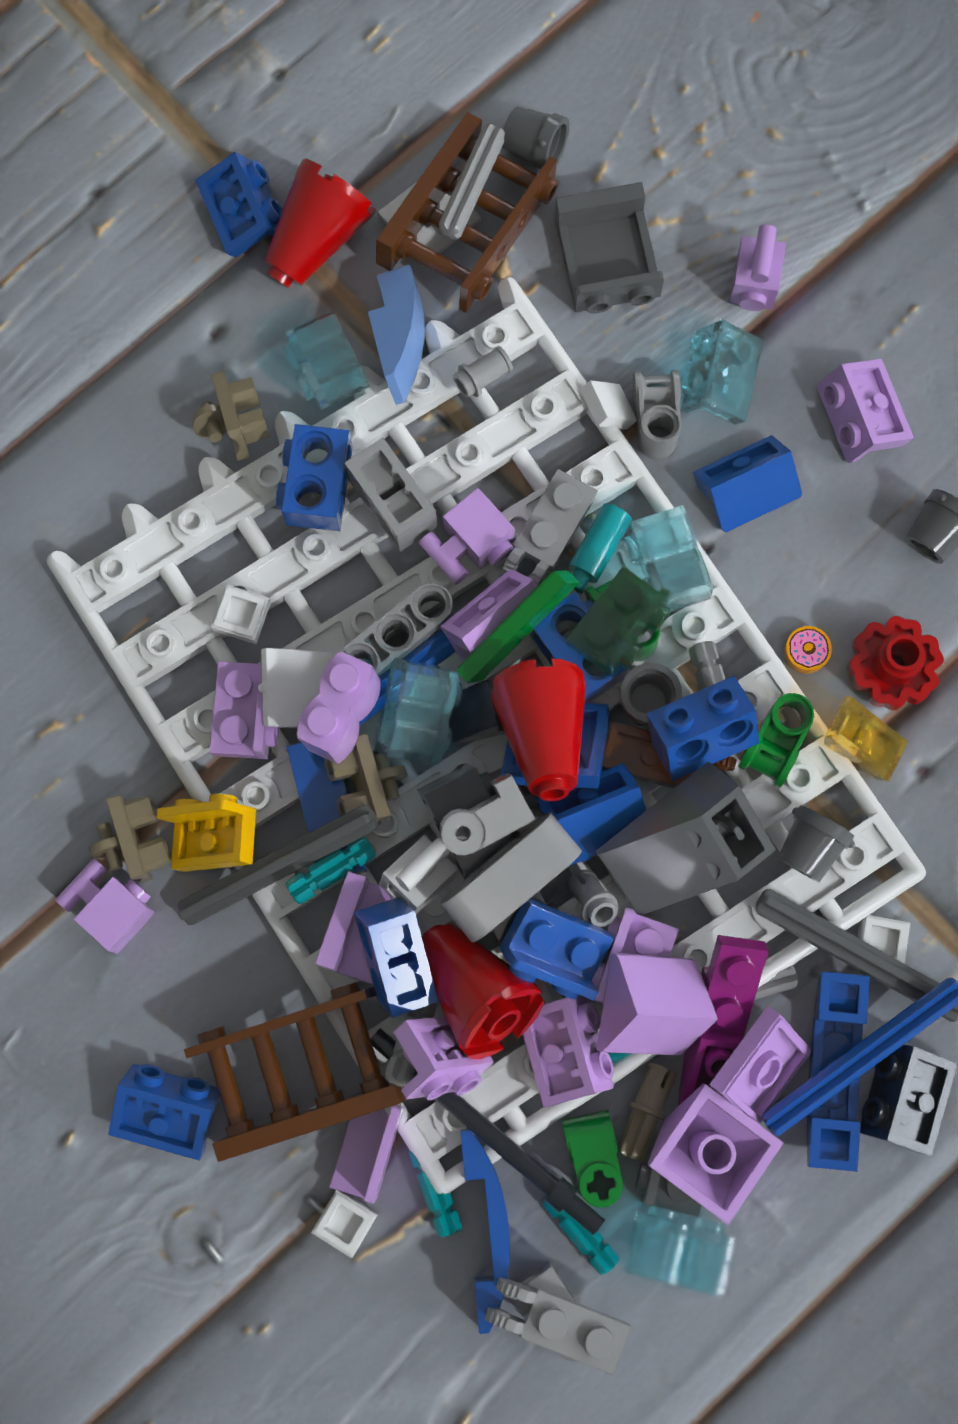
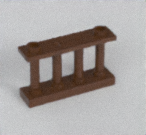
M469 112L462 118L376 239V264L391 271L400 258L406 260L409 257L461 286L459 310L467 313L475 300L481 302L485 298L493 282V277L491 276L540 204L544 203L547 205L551 201L559 184V181L555 179L557 160L551 156L539 173L535 174L498 154L491 170L527 190L517 205L514 206L482 189L476 205L505 222L494 238L466 224L458 240L483 253L473 269L470 271L417 242V234L423 226L428 228L432 225L439 229V221L444 212L439 209V203L445 194L452 195L479 137L482 119Z
M354 982L330 990L333 999L331 1001L228 1035L225 1027L222 1026L198 1034L199 1044L184 1049L186 1059L207 1052L229 1124L228 1127H225L227 1136L212 1143L218 1162L376 1112L406 1100L401 1091L403 1087L388 1083L385 1080V1075L382 1076L359 1004V1001L376 996L374 986L360 991L358 982ZM338 1008L341 1009L363 1078V1083L359 1084L361 1093L344 1098L342 1089H336L314 1016ZM296 1023L318 1093V1097L314 1099L316 1107L299 1112L297 1104L292 1105L270 1035V1031ZM250 1037L274 1111L269 1113L272 1122L256 1127L253 1118L247 1119L225 1047Z

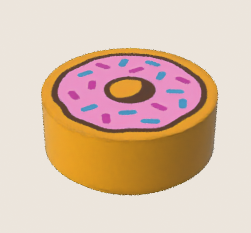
M803 626L793 631L784 646V657L788 665L793 670L803 674H811L821 670L830 659L832 653L831 641L827 634L813 626Z

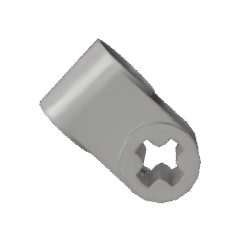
M671 370L669 375L643 376L640 371L633 372V406L636 412L639 448L644 455L652 459L667 458L677 447L682 423L679 370ZM654 427H661L666 429L670 435L663 438L656 437L649 430Z

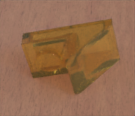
M845 696L825 736L823 746L850 759L873 778L889 782L908 741L854 698Z

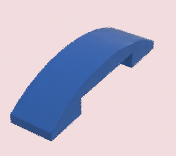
M820 972L810 1048L812 1053L810 1054L808 1080L862 1041L863 1024H867L870 976ZM860 1077L807 1115L808 1167L858 1172L861 1122L857 1121Z
M462 1130L460 1132L465 1181L485 1179L494 1276L475 1277L474 1283L479 1334H486L490 1332L493 1326L492 1323L484 1319L487 1309L489 1307L500 1308L504 1297L496 1289L500 1277L506 1279L508 1277L510 1256L509 1223L502 1187L489 1156L480 1140L472 1131Z

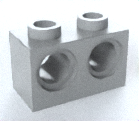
M384 438L379 439L345 462L349 482L399 552L438 527L435 508Z

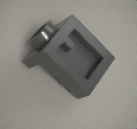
M641 1162L635 1191L642 1193L641 1202L644 1205L656 1206L699 1217L701 1205L649 1167L648 1163Z

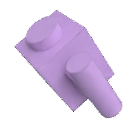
M759 226L757 238L742 236L736 258L729 303L739 304L740 307L749 311L773 309L779 292L786 242L775 241L777 229L774 226Z
M477 488L443 516L444 531L451 537L443 544L433 532H430L419 542V545L456 585L469 574L458 560L467 555L479 570L489 562L493 566L500 563L513 550L511 544L514 542L515 528L485 494Z
M93 858L55 901L68 912L81 899L86 902L87 905L74 920L106 950L118 954L156 912L146 904L151 898L150 894L131 878L124 884L122 881L112 877L102 889L99 888L95 883L106 873L107 868L97 859Z

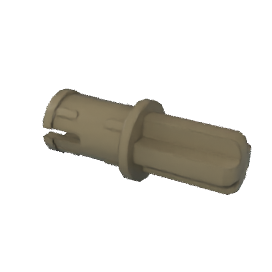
M648 1062L647 1070L635 1102L630 1101L628 1104L632 1111L618 1145V1152L621 1155L635 1161H642L645 1158L658 1120L664 1121L665 1119L662 1111L673 1081L676 1079V1072L672 1070L667 1071L668 1068Z

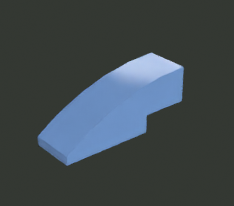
M411 265L376 275L384 307L368 312L383 373L396 405L405 403L413 386L422 359L425 339L424 309Z

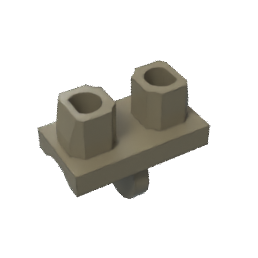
M224 371L211 374L219 405L213 404L211 401L203 402L201 408L194 412L191 418L193 430L196 435L207 438L212 442L220 441L222 435L227 432L231 438L237 460L250 458L247 444L270 437L261 408L238 415V412L261 406L253 379L248 377L228 383Z
M367 734L358 736L353 750L341 763L336 764L324 758L328 778L331 782L352 777L356 790L355 793L343 795L337 799L339 816L361 805H368L372 811H375L378 817V826L382 824L381 820L391 816L387 801L400 797L396 782L408 776L405 766L391 767L387 752L373 756Z
M120 795L106 799L117 836L114 837L110 823L96 826L100 841L89 847L91 858L106 857L109 870L113 871L123 867L119 852L122 851L132 880L137 879L139 884L153 880L151 872L170 864L172 858L165 838L159 837L141 843L137 829L159 822V819L156 818L157 810L153 799L145 796L125 800Z

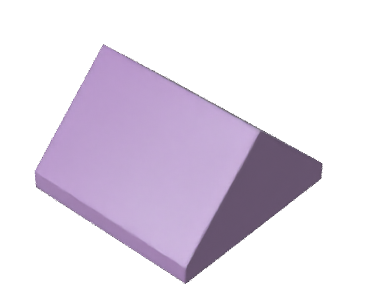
M625 953L611 954L596 1050L611 1053L682 1055L718 1020L696 960Z
M703 1083L664 1119L647 1165L729 1225L783 1145V1142Z

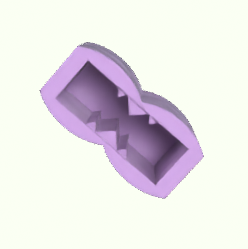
M342 651L336 654L326 665L320 679L319 695L309 702L302 712L298 723L297 738L308 751L336 764L341 763L351 753L358 739L359 722L371 712L380 693V678L372 665Z

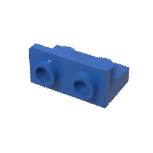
M234 152L195 180L226 254L236 258L267 236L274 235L283 209L277 200L272 197L267 186L269 176L257 160L252 161Z
M529 899L521 905L499 949L510 965L509 970L517 977L534 983L537 978L551 983L550 985L555 991L570 999H576L578 995L595 1000L599 990L592 982V979L614 938L609 931Z
M133 1064L118 1084L108 1135L200 1161L206 1149L213 1112L221 1098L218 1087L210 1085L201 1078H183L165 1073L160 1067L155 1065Z

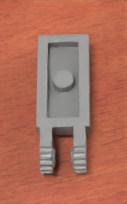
M557 469L514 542L513 550L504 563L498 579L510 569L517 572L519 565L524 557L537 563L534 571L528 577L533 579L538 586L545 579L549 570L553 571L593 504L598 490Z
M499 1278L496 1289L501 1294L511 1299L530 1303L524 1319L511 1315L503 1309L489 1307L484 1317L486 1321L512 1333L519 1334L521 1339L614 1375L631 1329L629 1323L536 1286V1289H532L512 1280Z

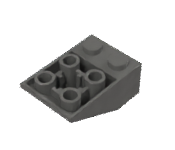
M708 761L596 850V853L633 910H635V913L644 915L738 881L776 849L740 786Z

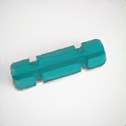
M364 836L347 845L348 847L343 851L339 849L308 867V873L303 875L300 872L286 882V887L294 901L298 904L306 902L315 896L314 891L317 889L325 890L344 878L348 871L353 872L354 869L352 867L359 864L361 867L374 859L375 851L367 838Z
M409 1150L408 1154L413 1168L417 1167L419 1174L416 1176L429 1213L433 1212L435 1216L432 1221L437 1235L443 1238L459 1232L462 1229V1223L457 1210H453L451 1206L454 1203L451 1192L436 1193L426 1174L420 1168L421 1165L417 1157Z
M545 1200L542 1201L544 1208L553 1219L557 1217L560 1220L559 1226L583 1255L588 1254L590 1257L588 1261L598 1274L605 1275L618 1264L619 1256L608 1243L604 1245L601 1241L603 1237L598 1231L592 1235L564 1210L559 1213Z

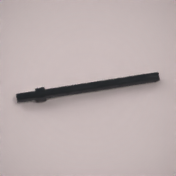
M379 1028L371 1037L373 1048L387 1060H390V1057H393L396 1041ZM414 1069L412 1079L418 1074L416 1069ZM456 1092L445 1093L434 1099L547 1195L544 1200L560 1213L564 1210L592 1235L599 1230L605 1219L576 1195L578 1189L564 1177L558 1180L465 1099L457 1095Z

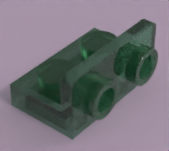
M623 566L569 635L566 645L611 677L620 666L628 670L644 648L638 643L648 629L656 633L672 610L666 606L671 591L664 586L660 591H657Z

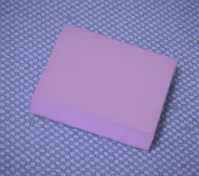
M767 1006L709 1085L719 1095L760 1124L763 1113L774 1105L812 1053V1050L781 1014Z

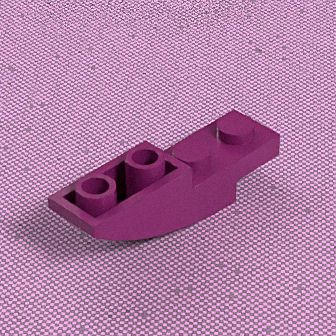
M724 935L717 936L709 967L702 968L701 975L718 1020L684 1053L678 1106L703 1083L712 1088L709 1084L745 1037V1031L769 952L765 941Z

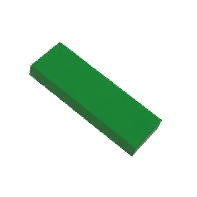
M552 571L457 667V672L467 683L484 680L580 582L569 571Z

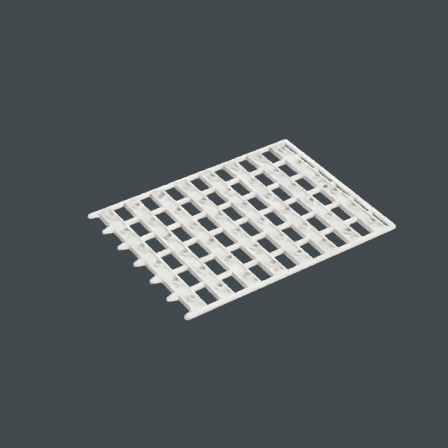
M506 277L500 281L498 286L504 310L460 336L441 321H429L425 328V339L430 355L421 359L415 381L405 403L396 405L387 382L370 368L358 365L353 368L350 374V383L355 400L313 426L349 430L353 444L351 458L379 439L391 436L410 464V467L406 470L434 508L438 506L443 515L447 514L457 505L453 498L455 495L513 460L534 490L532 494L501 512L515 528V542L550 483L528 450L588 414L594 424L595 422L580 390L587 384L586 380L513 277ZM538 344L560 375L501 411L485 387L482 388L480 396L475 397L471 395L470 398L485 418V421L425 457L405 426L460 393L453 379V374L458 372L459 365L464 363L468 366L493 351L497 346L502 347L512 361ZM289 411L279 412L275 419L274 426L280 446L236 473L219 459L205 457L200 462L198 469L203 493L160 519L156 518L139 504H127L122 512V522L127 539L83 566H80L62 551L51 552L46 560L48 567L192 799L202 802H208L211 793L192 762L210 751L215 690L168 720H165L145 687L206 649L209 650L217 665L218 661L237 662L223 640L227 635L214 632L211 629L225 585L270 598L269 610L284 601L287 603L306 634L282 649L339 653L348 643L418 587L427 583L440 584L449 591L453 600L485 579L490 585L498 580L500 571L509 557L508 555L494 566L489 562L479 570L467 555L463 556L458 561L469 574L456 585L431 557L398 576L377 545V543L389 536L361 497L351 503L345 498L341 532L309 528L273 550L254 518L276 505L279 482L286 483L288 467L283 466L282 463L285 439H293L295 424L308 425L296 414ZM596 426L609 446L565 472L598 490L597 496L585 517L602 507L604 503L610 502L637 485L659 518L622 540L598 582H589L586 588L592 586L596 589L618 577V571L624 567L630 570L639 586L687 557L710 590L660 622L659 641L652 656L643 661L630 660L627 662V665L630 667L631 665L638 666L643 663H659L668 667L679 679L683 698L693 694V691L677 668L691 660L689 648L705 641H713L716 644L737 630L762 665L738 680L756 709L757 725L763 722L767 712L779 697L788 693H797L806 697L618 426ZM316 449L309 452L305 460L311 463H318L323 461L328 453L324 450ZM580 526L570 541V545L575 552L585 537V533ZM239 529L258 560L196 597L177 565L234 530ZM362 553L383 586L321 624L300 591ZM162 576L181 608L118 645L99 613L157 577ZM584 591L582 594L577 593L583 602L587 601ZM429 601L421 607L420 612L427 616L443 606V604L438 601ZM564 620L556 626V629L560 635H563L578 624L572 620ZM641 627L629 629L635 638L632 640L635 643H643L651 638L650 634ZM396 629L390 631L385 636L384 642L403 630ZM528 634L482 681L488 680L489 682L507 667L519 663L533 653L537 654L544 666L551 665ZM454 652L359 726V735H368L373 754L379 750L387 752L391 766L403 765L406 767L408 774L406 778L401 780L403 786L398 788L400 797L387 801L391 816L381 820L382 824L378 826L376 831L365 836L375 851V857L366 863L367 872L358 875L366 877L371 883L379 885L367 866L430 826L437 838L441 839L433 819L434 815L428 803L424 804L417 789L465 764L475 767L479 775L486 771L491 773L502 768L508 741L505 734L474 740L420 775L397 742L398 738L443 711V698L481 682L467 683L457 672V667L462 663L457 652ZM600 660L585 671L592 676H601L608 671V667L603 660ZM623 680L589 703L608 704L609 711L621 704L620 687ZM792 708L796 716L801 721V716L798 713V711ZM815 709L813 723L808 731L814 742L800 750L781 788L774 786V780L765 775L753 781L746 769L743 770L738 767L740 760L736 754L730 756L737 760L735 769L725 772L730 779L740 786L764 830L780 852L789 834L781 819L791 814L794 808H799L800 805L803 806L842 780L868 818L849 831L854 835V847H848V849L843 850L820 882H816L791 868L731 909L728 908L716 889L699 894L698 897L714 920L674 945L670 957L694 959L697 961L700 972H702L703 967H709L718 935L759 940L767 943L785 931V929L755 912L756 902L766 889L779 893L811 912L819 909L827 921L846 931L925 877V867ZM278 728L276 747H270L276 758L219 793L236 796L238 804L256 808L255 829L300 801L286 747L290 744L280 728ZM635 779L640 787L646 810H648L657 803L652 793L662 787V785ZM539 807L531 810L535 820L519 828V833L542 817ZM896 858L903 870L844 909L840 908L834 899L836 896ZM314 862L252 894L314 997L319 1004L333 1000L330 990L354 982H360V980L315 964L320 949L310 954L288 918L294 912L345 881V878L323 891L319 888L314 891V897L302 904H298L287 890L286 882L300 872L303 875L308 873L307 868L315 864ZM587 862L568 866L572 875L575 874L581 884L584 885L586 882L579 871L584 869L591 870ZM247 865L235 866V869L239 870ZM459 869L452 882L416 915L421 937L429 928L440 924L443 926L453 922V919L443 909L440 902L449 892L464 881ZM611 874L599 881L604 890L611 892L618 901L617 917L621 918L626 907L633 910ZM575 897L558 907L559 911L585 921L581 915V906ZM609 925L600 928L607 930ZM801 938L789 944L766 960L758 988L774 978L778 972L796 964L818 948ZM499 946L491 951L509 964ZM538 978L534 982L542 992L539 994L544 999V1004L563 999L562 995L551 987V983ZM591 1000L590 1002L598 1012L601 1024L603 1006ZM437 1002L434 1017H443L445 1015L439 1002ZM338 1008L326 1012L327 1018L358 1066L341 1009ZM407 1013L394 1018L390 1016L368 1031L370 1039L381 1028L397 1041L394 1031L403 1023ZM525 1043L495 1064L489 1066L480 1075L482 1078L481 1083L473 1090L460 1096L492 1123L503 1117L510 1127V1130L504 1134L521 1146L599 1093L541 1108L526 1118L519 1106L538 1094L539 1090ZM374 1048L381 1074L384 1076L389 1060ZM631 1053L629 1056L612 1062L614 1069L613 1084L658 1054ZM403 1102L397 1104L403 1107L397 1131L409 1150L417 1157L421 1165L420 1168L426 1174L435 1192L438 1194L450 1193L467 1182L465 1181L463 1161L445 1171L438 1159L462 1144L460 1131L469 1129L438 1102H435L414 1117L410 1115ZM392 1106L384 1109L388 1116ZM488 1145L483 1147L492 1164L502 1158Z

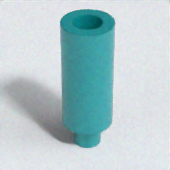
M610 503L603 504L568 565L570 571L573 572L572 575L580 582L574 588L577 593L582 594L589 582H598L632 522V517L618 506Z

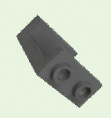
M642 182L556 198L555 222L575 313L587 311L591 314H597L609 310L614 305L630 303L631 305L639 306L652 302L656 297H661L664 278L662 271L657 270L644 214L646 197Z

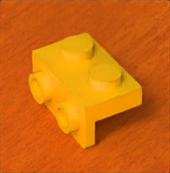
M228 794L210 795L208 802L194 799L175 800V806L158 808L157 819L174 823L171 869L189 872L253 865L256 808L238 804V798Z

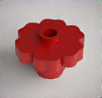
M893 616L885 625L871 622L852 642V649L856 655L847 664L852 686L858 691H869V701L873 706L897 711L906 701L911 704H920L939 684V678L935 671L943 664L944 657L939 650L938 640L932 635H922L921 625L916 620H906L900 616Z

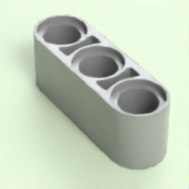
M424 584L348 643L341 651L355 658L370 660L373 663L372 667L378 677H380L441 629L440 626L454 615L452 596L440 584ZM429 601H438L445 606L444 612L435 618L425 617L421 614L420 610ZM400 629L409 634L407 642L400 647H391L384 642L385 636L392 630Z
M549 812L533 822L443 898L440 905L471 942H475L493 930L573 863L582 850L553 814Z

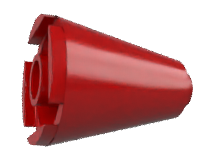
M307 158L302 159L297 168L264 260L271 267L267 274L288 289L292 283L302 286L376 212V208L371 207L372 203L357 189L336 174L333 176L325 174L324 177L320 176L318 173L322 166Z
M536 659L523 661L507 667L495 676L492 681L491 701L530 793L540 796L545 801H557L568 796L569 792L578 783L586 695L584 672L576 664L562 659H552V666L537 667Z
M453 924L435 925L422 935L438 1002L459 1048L470 1059H483L500 1052L504 1047L499 1041L511 1032L518 1039L537 1019L544 1005V999L539 994L542 992L535 983L514 975L509 970L510 965L477 941L471 942L462 930Z

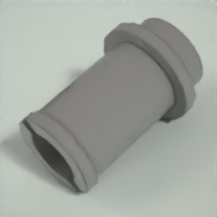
M497 346L493 351L467 366L464 363L459 365L458 372L453 374V379L464 397L468 398L471 395L478 397L482 394V388L506 373L512 372L513 364L505 350Z
M588 869L579 871L586 882L584 885L573 874L569 879L568 889L580 904L583 919L598 927H604L612 923L618 913L616 897L611 892L604 890L593 871Z

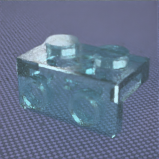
M723 319L699 328L690 342L689 349L691 355L687 372L681 382L680 410L688 413L701 408L734 425L745 422L764 340Z

